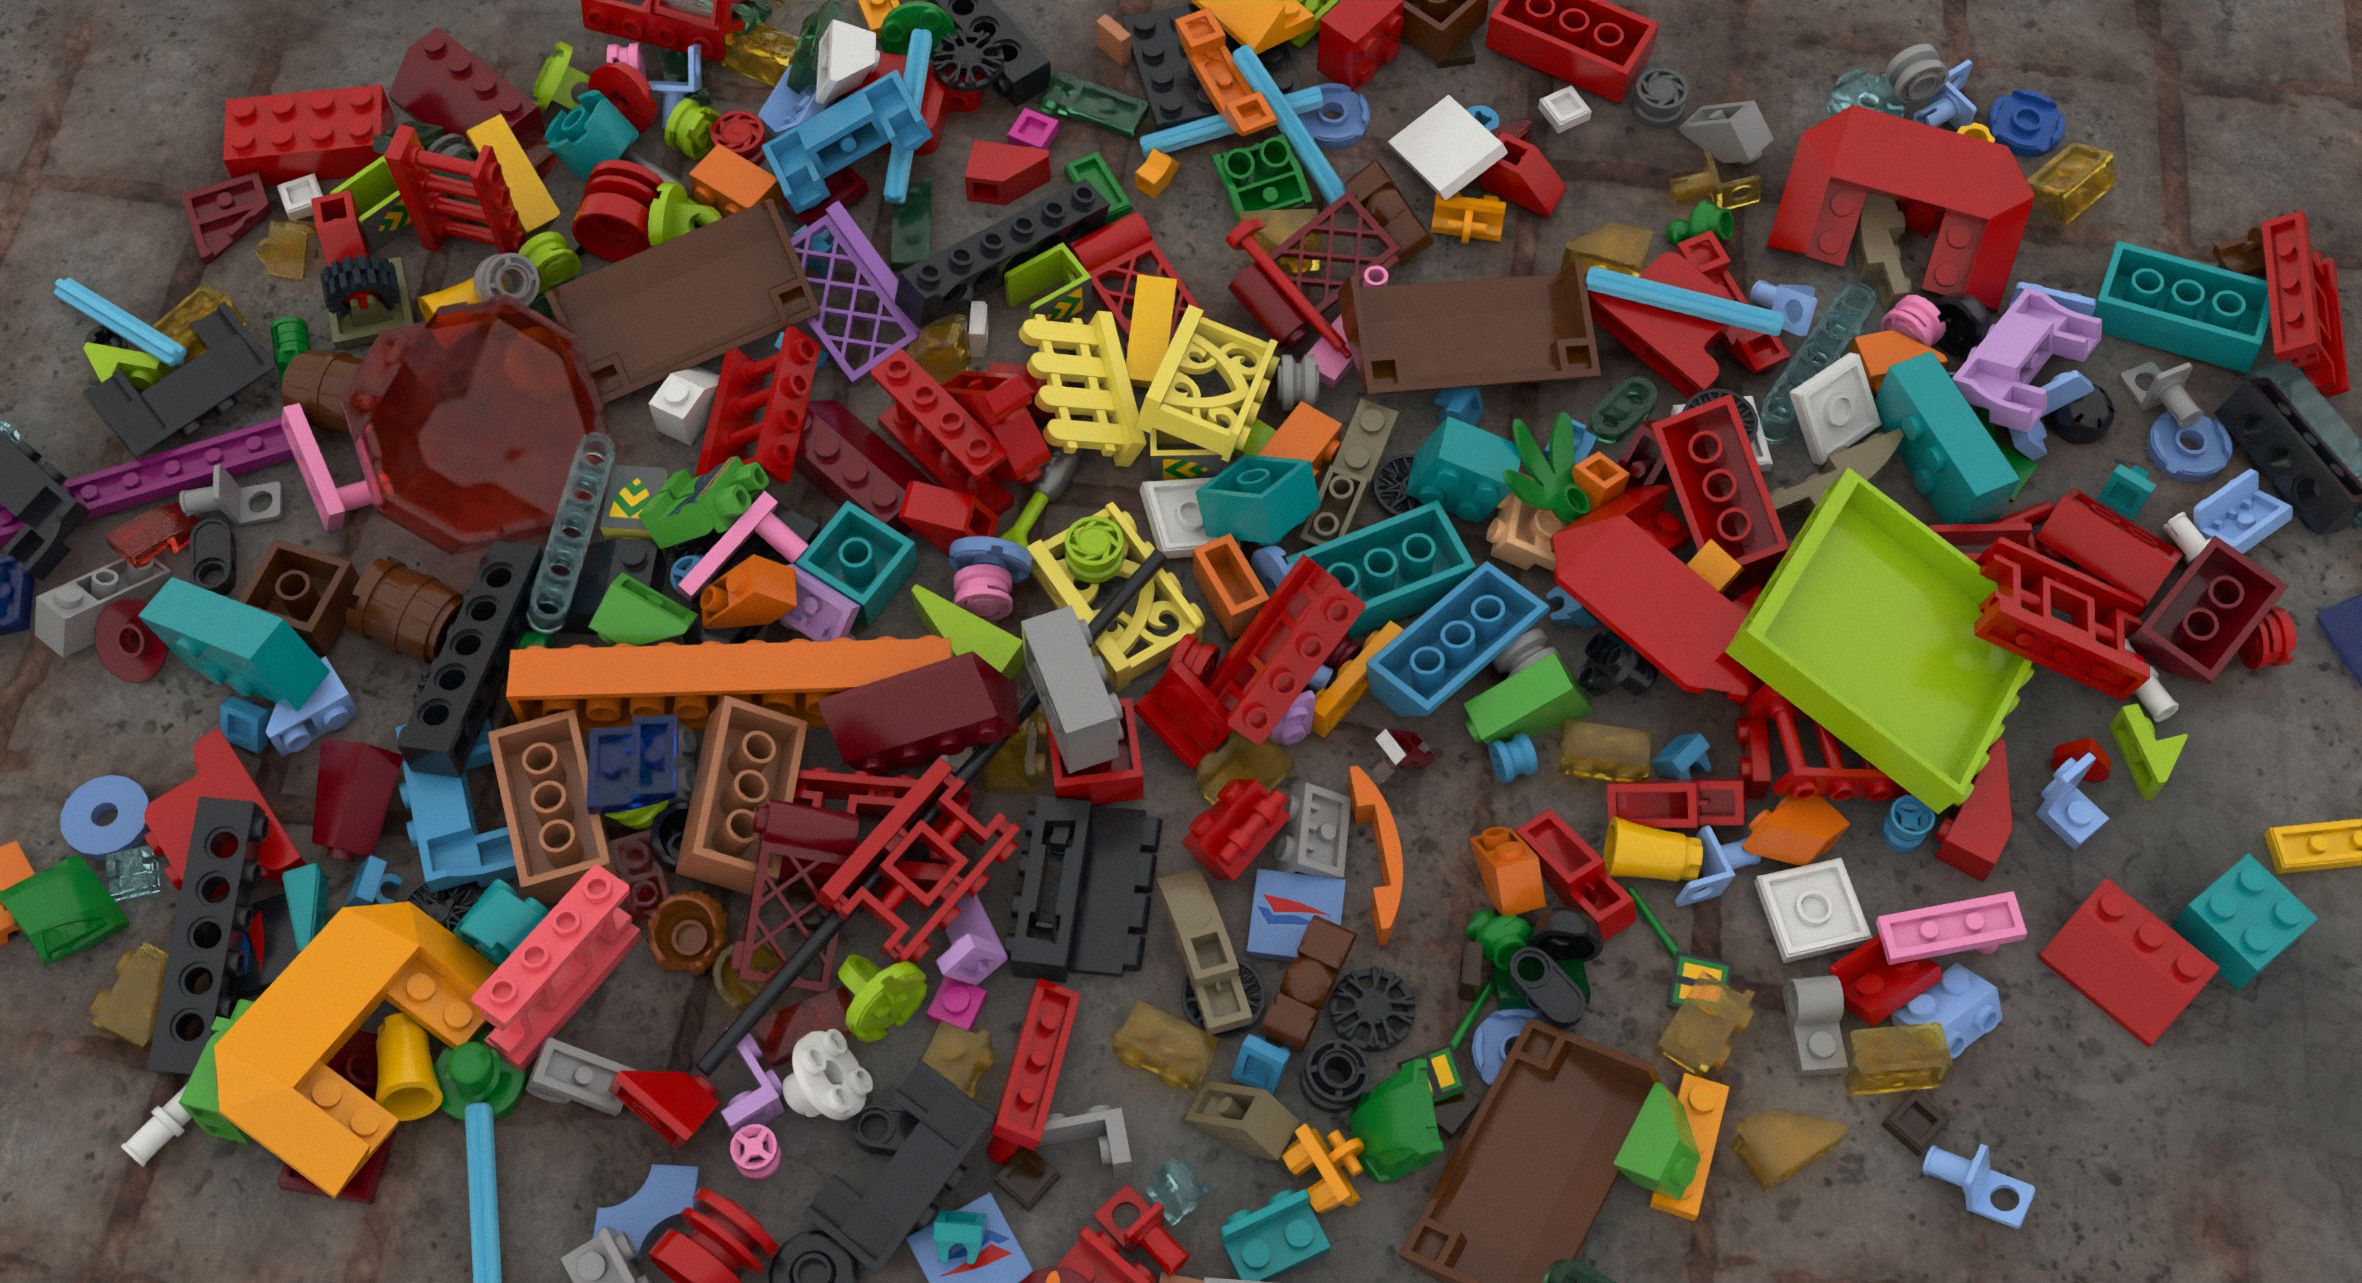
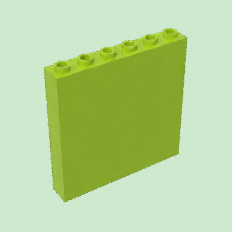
M1849 467L1825 489L1724 651L1937 814L1953 803L1960 806L1970 796L1975 787L1971 783L1973 776L1977 775L1990 759V755L1986 753L1988 747L1994 744L2005 730V725L2001 723L2002 720L2017 706L2020 701V697L2017 695L2018 690L2030 680L2035 672V669L2031 666L2033 661L1974 636V623L1984 614L1979 612V605L1994 590L1998 592V582L1980 575V566Z

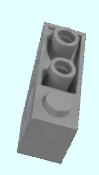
M141 549L36 596L35 636L63 658L95 644V627L99 614L109 603L121 598H133L144 601L171 576V570L147 551Z

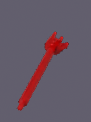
M1259 218L1245 220L1236 226L1227 236V244L1233 250L1242 251L1245 249L1336 353L1340 352L1345 359L1350 358L1352 353L1347 349V343L1255 240V233L1265 227Z

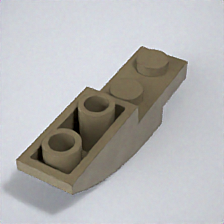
M1867 193L1852 239L1854 268L1859 287L1875 286L1885 315L1888 311L1895 308V305L1902 298L1911 295L1912 292L1910 278L1908 275H1904L1900 264L1901 252L1897 244L1900 235L1905 231V216L1901 210L1898 211L1895 200Z
M1362 398L1360 399L1333 465L1329 466L1318 492L1321 506L1308 516L1299 537L1300 541L1318 546L1351 533L1373 487L1375 474L1379 466L1383 464L1384 453L1399 419V411Z
M1899 428L1886 434L1878 432L1867 438L1863 443L1851 448L1848 446L1840 447L1827 457L1822 474L1815 473L1810 475L1801 484L1785 489L1780 487L1771 491L1769 494L1781 526L1800 518L1805 523L1825 489L1847 467L1875 486L1887 471L1904 436L1901 429Z
M1196 868L1156 879V885L1181 962L1184 961L1208 1036L1252 1024L1253 1016L1239 977V965L1216 903L1200 869Z

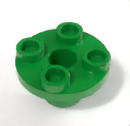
M924 1L907 2L894 8L883 20L880 29L881 47L884 53L907 56L911 32L916 28L921 30L927 29L931 32L933 39L929 58L932 59L933 50L941 43V38L943 36L946 37L948 33L951 36L956 34L954 23L949 14L935 4ZM948 48L945 51L952 52L953 50Z
M478 1032L470 1042L463 1043L454 1050L447 1046L435 1063L434 1071L443 1095L440 1106L445 1113L461 1122H465L466 1106L474 1103H489L493 1108V1120L509 1116L514 1111L516 1103L525 1089L527 1068L520 1072L501 1059L495 1049L489 1050L485 1045L484 1039L491 1032Z

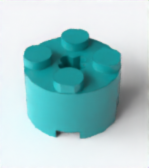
M590 90L576 97L581 104L575 107L569 114L562 109L550 123L544 136L550 143L546 147L582 181L588 180L591 169L599 162L621 160L619 158L621 154L639 136L638 130L599 90Z
M500 879L494 880L453 930L459 939L473 949L476 947L484 957L497 967L510 956L549 913L546 907L532 897H528L525 902L517 898L516 891Z

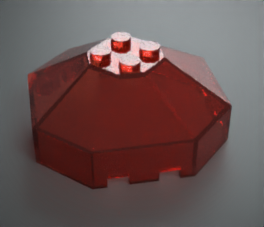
M508 294L493 296L488 301L469 305L466 301L439 306L427 322L382 330L340 398L376 513L452 556L488 548L493 540L513 542L565 530L579 517L616 450L611 433L606 434L600 415L603 407L594 379L588 378L582 359L585 356V351L581 338Z

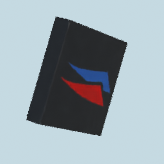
M286 893L249 904L253 907V920L250 930L243 932L240 950H243L245 953V963L242 975L239 978L235 977L232 995L236 997V1001L264 992L299 955ZM220 928L211 929L206 933L203 939L205 949L212 948L219 943L221 939ZM208 973L210 986H212L213 976L211 973Z

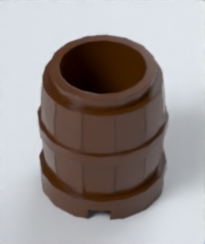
M308 350L295 356L286 368L282 380V402L284 407L300 403L308 424L318 427L322 431L346 433L356 439L373 442L375 441L373 439L375 436L383 438L387 435L395 423L401 398L394 397V384L401 385V379L396 367L387 361L378 359L364 360L353 357L346 352Z
M387 556L388 561L381 558L375 560L365 570L354 588L352 594L360 598L355 610L347 608L346 627L351 633L361 638L374 639L389 647L393 653L406 655L415 660L432 664L433 660L440 655L447 640L449 626L455 622L462 608L464 595L441 583L438 578L432 575H424L409 569L404 562L391 556Z

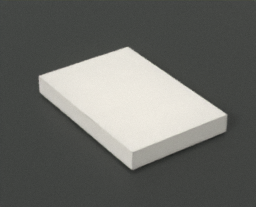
M1449 94L1388 141L1392 150L1445 201L1508 153L1503 143Z

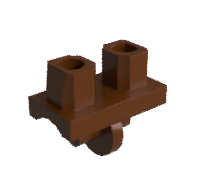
M2262 226L2252 228L2247 236L2215 245L2212 253L2219 262L2218 268L2247 276L2267 275Z

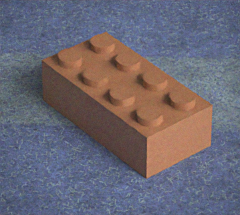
M726 695L708 716L675 873L751 895L760 844L759 833H753L752 831L757 806H765L768 798L793 803L807 730V721ZM769 854L766 872L775 883L779 879L782 856ZM764 882L763 894L769 889V888L767 887V885L765 884V882Z
M575 709L487 732L519 883L526 899L532 897L543 906L559 902L595 864L600 865L618 877L604 813L600 810L597 800L598 787L585 732Z

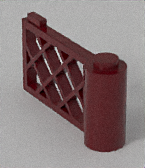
M1347 191L1268 255L1274 262L1281 257L1298 258L1297 277L1288 276V278L1299 290H1301V286L1324 288L1323 301L1315 306L1322 315L1339 301L1338 290L1345 282L1330 280L1331 262L1353 263V275H1358L1359 284L1364 281V273L1367 268L1381 266L1386 271H1389L1399 263L1400 259L1396 255L1400 252L1401 248L1354 195ZM1345 206H1348L1358 217L1357 229L1334 227L1335 214ZM1330 219L1329 226H1321ZM1362 222L1369 230L1362 229ZM1311 233L1329 235L1327 253L1304 251L1305 238ZM1333 235L1356 237L1355 255L1332 253ZM1361 238L1378 239L1387 250L1378 257L1360 256ZM1300 243L1299 250H1291ZM1303 259L1326 261L1325 280L1302 278ZM1257 263L1246 267L1231 281L1228 290L1269 337L1278 341L1277 346L1279 348L1288 345L1290 349H1293L1308 336L1309 333L1306 328L1310 322ZM1359 264L1366 265L1359 271ZM1329 288H1334V289H1336L1333 293H1331V294L1328 296V294H1329Z
M770 798L766 801L765 806H757L752 831L753 833H759L760 844L743 942L734 941L730 969L738 970L737 979L768 984L790 959L786 957L773 936L791 923H794L803 938L807 940L810 937V933L799 918L818 904L827 916L834 910L832 908L829 911L816 900L819 890L809 878L807 872L820 863L838 866L839 869L853 854L858 836V814ZM769 854L786 857L797 872L778 887L766 872ZM797 859L810 861L812 863L807 865L805 868H802ZM801 878L815 900L795 913L781 894V891ZM765 882L771 892L762 898ZM772 897H775L789 916V919L769 932L759 918L760 906ZM758 928L763 937L755 942L756 930ZM839 931L825 946L824 953L821 951L817 955L822 963L819 982L804 980L799 975L789 988L829 993ZM765 942H768L782 963L768 974L750 971L753 951Z

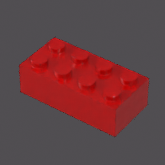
M1500 0L1489 18L1485 47L1621 104L1652 55L1659 23L1605 0Z
M382 84L226 99L223 161L232 179L258 171L264 187L276 186L315 173L318 181L351 178L386 153L393 138V111Z

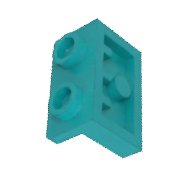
M1293 1189L1284 1190L1271 1197L1267 1202L1268 1206L1253 1213L1250 1209H1244L1225 1220L1226 1226L1220 1229V1243L1238 1280L1268 1282L1330 1252L1331 1246L1310 1206L1311 1197L1307 1189L1294 1193Z

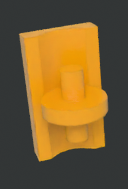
M1459 191L1445 201L1436 193L1431 233L1461 236L1462 244H1469V238L1500 242L1506 202H1500L1497 196L1484 195L1479 199L1463 197Z
M1305 1123L1294 1132L1298 1139L1282 1152L1281 1157L1289 1170L1297 1177L1315 1165L1323 1176L1321 1180L1307 1189L1311 1197L1310 1203L1314 1210L1323 1214L1337 1208L1341 1204L1351 1208L1362 1199L1341 1168V1166L1345 1165L1352 1177L1357 1176L1364 1170L1356 1158L1365 1149L1361 1139L1354 1138L1346 1142L1340 1131L1336 1130L1327 1136L1335 1149L1331 1152L1316 1128L1311 1129Z

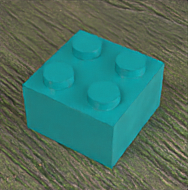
M1447 416L1415 453L1406 495L1419 499L1425 505L1439 500L1444 510L1456 514L1462 520L1474 521L1480 524L1512 492L1503 478V470L1510 469L1517 473L1519 471L1521 457L1516 443Z
M1244 454L1195 491L1206 536L1220 538L1231 533L1235 541L1258 542L1261 546H1270L1280 542L1286 533L1296 525L1302 524L1307 516L1321 506L1310 460Z
M848 500L796 561L798 567L859 604L860 609L855 620L868 628L919 566L915 542Z
M2248 853L2189 903L2171 926L2186 941L2220 967L2218 972L2240 991L2295 943L2319 918Z

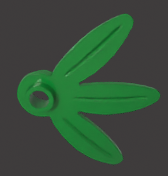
M1560 412L1557 415L1549 443L1550 466L1525 423L1520 419H1514L1513 431L1516 446L1524 466L1535 482L1513 470H1503V478L1510 490L1522 502L1533 508L1552 510L1557 519L1568 525L1588 513L1590 510L1589 498L1580 487L1574 485V478L1571 473L1574 467V437L1571 417L1566 412Z

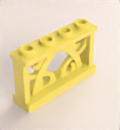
M1188 305L1145 396L1135 428L1151 433L1153 428L1219 453L1222 455L1221 460L1229 462L1234 449L1243 450L1251 430L1247 426H1253L1270 385V380L1274 376L1280 360L1279 357L1273 355L1278 341L1270 339L1268 343L1202 317L1204 310ZM1190 357L1197 358L1200 363L1192 361ZM1247 361L1249 363L1254 364L1255 366L1248 368L1243 366L1241 363ZM1215 368L1226 381L1231 392L1219 396L1201 398L1197 384L1183 373L1199 375L1208 373ZM1246 380H1253L1250 388ZM1176 388H1182L1187 390L1188 392L1181 393L1178 392ZM1241 408L1237 416V414L1233 410ZM1206 415L1207 421L1202 419L1201 416ZM1217 420H1224L1229 428L1217 425Z
M1112 501L1105 505V509L1092 516L1105 517L1115 522L1121 529L1124 538L1123 567L1116 576L1129 579L1155 548L1149 541L1144 543L1141 540L1130 514L1126 511L1121 513ZM1068 529L1044 542L1040 539L1027 546L1026 549L1033 555L1031 573L1056 608L1061 609L1072 605L1077 619H1085L1087 624H1089L1101 610L1092 611L1089 607L1098 594L1099 583H1091L1090 587L1085 590L1076 589L1074 583L1079 579L1075 578L1068 570L1066 560H1055L1066 552L1064 540ZM1161 567L1140 591L1138 605L1133 617L1122 611L1115 619L1127 628L1124 630L1117 623L1115 631L1108 632L1105 630L1090 647V651L1093 657L1100 655L1109 682L1119 692L1131 685V680L1170 659L1178 643L1187 633L1196 636L1197 641L1202 643L1203 626L1206 624L1205 618L1195 603L1189 604L1184 598L1182 587L1176 576L1172 572L1166 573ZM1155 593L1161 601L1154 602ZM1163 614H1170L1177 621L1179 627L1171 635L1161 637L1147 631V624L1157 630L1167 629L1168 625L1162 623L1159 618ZM1140 638L1151 645L1134 656L1126 658V655Z

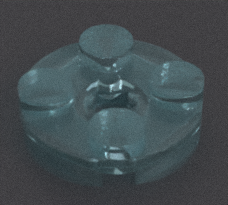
M1857 69L1842 75L1836 81L1827 104V110L1831 117L1851 105L1900 118L1904 117L1906 111V104L1898 99L1894 87L1888 81L1886 74L1880 72L1879 77L1867 75L1868 69ZM1861 100L1866 103L1874 102L1875 105L1874 107H1866L1861 104Z

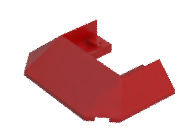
M1851 105L1802 133L1768 240V248L1843 268L1867 193L1944 214L1920 290L1941 296L1957 292L1973 295L1987 309L1999 310L2035 198L2034 192L2008 146Z
M1673 484L1628 488L1552 535L1550 546L1551 552L1555 553L1556 566L1554 568L1555 583L1682 690L1702 694L1704 689L1726 692L1727 699L1745 701L1765 684L1764 681L1724 652L1763 588L1757 585L1731 602L1673 555L1687 546L1692 538L1690 529L1663 508Z

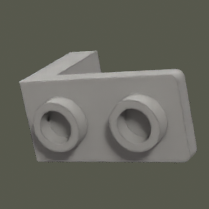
M1098 1105L1086 1109L1082 1115L1065 1117L1064 1114L1060 1113L1047 1115L1041 1141L1037 1147L1105 1135L1098 1137L1102 1165L1111 1164L1114 1179L1132 1176V1160L1122 1107L1111 1109L1109 1105Z

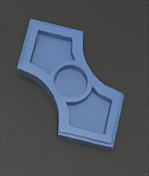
M652 1164L646 1182L634 1196L621 1204L597 1209L593 1238L598 1236V1231L606 1226L615 1228L617 1233L624 1231L637 1251L638 1256L633 1258L632 1261L641 1262L648 1243L659 1230L672 1222L683 1220L680 1213L685 1207L696 1210V1204L692 1197L699 1190L700 1168L696 1166Z

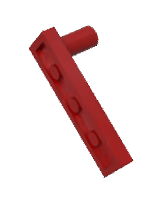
M1040 977L1031 992L990 1134L993 1137L987 1145L989 1158L998 1164H1006L1020 1146L1034 1151L1041 1141L1081 995Z

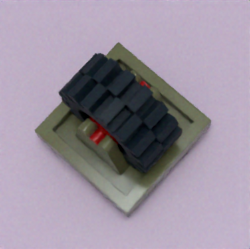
M358 254L357 259H351L350 256L342 257L343 262L340 263L335 260L330 263L331 267L325 266L323 268V272L320 275L322 289L328 311L332 339L337 350L417 333L405 266L401 256L390 259L383 257L378 260V255H370L369 258H365L364 254Z

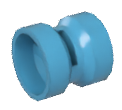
M1904 795L1898 798L1892 804L1888 815L1882 822L1880 831L1883 841L1888 847L1897 852L1910 853L1917 850L1934 825L1935 813L1913 795Z

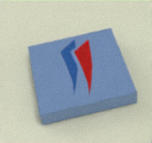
M1257 869L1246 957L1292 962L1294 957L1298 956L1297 949L1309 922L1315 914L1341 926L1346 879Z
M990 1192L956 1210L988 1213L987 1232L974 1264H967V1250L962 1243H955V1245L951 1246L948 1262L940 1261L936 1241H933L934 1223L928 1225L922 1231L919 1230L906 1237V1241L928 1283H1020L1033 1272L1031 1265Z

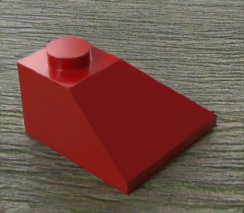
M619 1071L608 1089L610 1093L677 1151L684 1146L720 1104L714 1098L717 1090L706 1079L698 1074L691 1078L685 1072Z

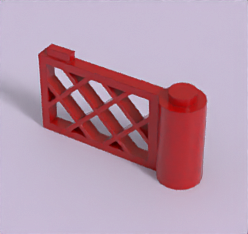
M1136 211L1066 245L1092 277L1093 292L1106 311L1112 312L1115 324L1128 343L1131 320L1126 319L1122 311L1124 304L1134 305L1135 296L1127 294L1131 280L1137 282L1138 274L1153 276L1134 271L1136 263L1149 256L1158 267L1156 277H1161V274H1163L1165 278L1177 279L1176 294L1179 297L1177 305H1174L1173 308L1174 316L1171 324L1169 346L1176 333L1175 328L1178 317L1184 316L1188 305L1201 309L1153 241L1144 218ZM1109 276L1126 279L1122 293L1105 289L1100 281ZM1203 312L1202 317L1207 318V316ZM1128 343L1124 344L1126 352L1128 350Z

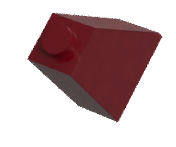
M323 738L320 747L312 843L327 847V857L353 863L355 855L362 857L374 855L403 761V755L367 743Z

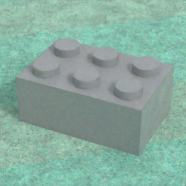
M1072 605L1021 621L1025 665L1068 774L1118 758V740L1124 738L1119 719L1123 718V712L1116 693H1107L1104 682L1108 681L1102 658L1100 655L1092 656L1089 645L1093 644L1086 620H1078Z

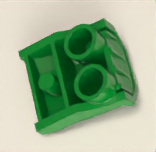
M1284 133L1268 138L1260 144L1257 142L1253 146L1244 149L1243 147L1233 149L1228 154L1225 152L1222 155L1220 153L1212 155L1210 159L1223 183L1238 225L1245 220L1255 219L1256 217L1260 221L1313 202L1301 166L1291 151Z
M79 855L67 858L51 868L20 881L3 891L0 890V905H2L4 911H8L14 925L20 927L27 942L30 941L34 946L36 955L44 967L54 962L62 961L70 955L87 951L129 927V921L115 900Z
M1416 1059L1405 1064L1398 1073L1385 1079L1371 1091L1364 1092L1349 1116L1352 1139L1360 1138L1365 1145V1149L1356 1158L1363 1169L1377 1183L1397 1182L1407 1174L1429 1166L1444 1150L1437 1127L1427 1075L1428 1065L1426 1059Z

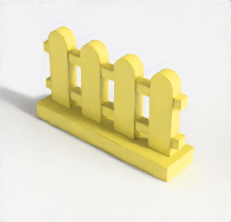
M1097 311L1088 325L1083 324L1081 318H1072L1070 323L1046 321L1045 315L1035 314L1033 319H1028L1023 323L1019 330V337L1025 344L1039 348V352L1034 353L1027 362V370L1033 377L1047 380L1048 384L1042 386L1035 396L1037 407L1044 412L1055 413L1056 419L1050 420L1044 428V439L1053 446L1063 447L1064 453L1074 454L1077 448L1101 450L1102 456H1113L1115 466L1130 467L1147 443L1143 430L1135 428L1139 413L1112 312ZM1053 348L1076 350L1077 355L1054 353ZM1061 381L1084 383L1085 388L1063 387ZM1070 414L1092 416L1094 422L1071 420Z

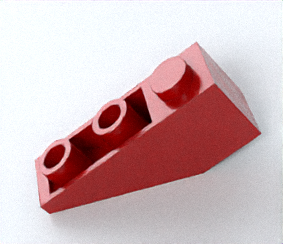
M2001 738L1986 751L1990 755V759L1984 768L1975 775L1972 781L1975 787L1970 796L1960 806L1952 804L1959 808L1954 819L1946 815L1934 837L1935 840L1941 842L1934 858L1981 882L1985 881L1995 866L2012 832L2005 740Z

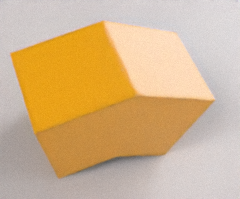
M1153 148L1146 162L1135 172V187L1155 199L1169 185L1181 163L1166 153Z

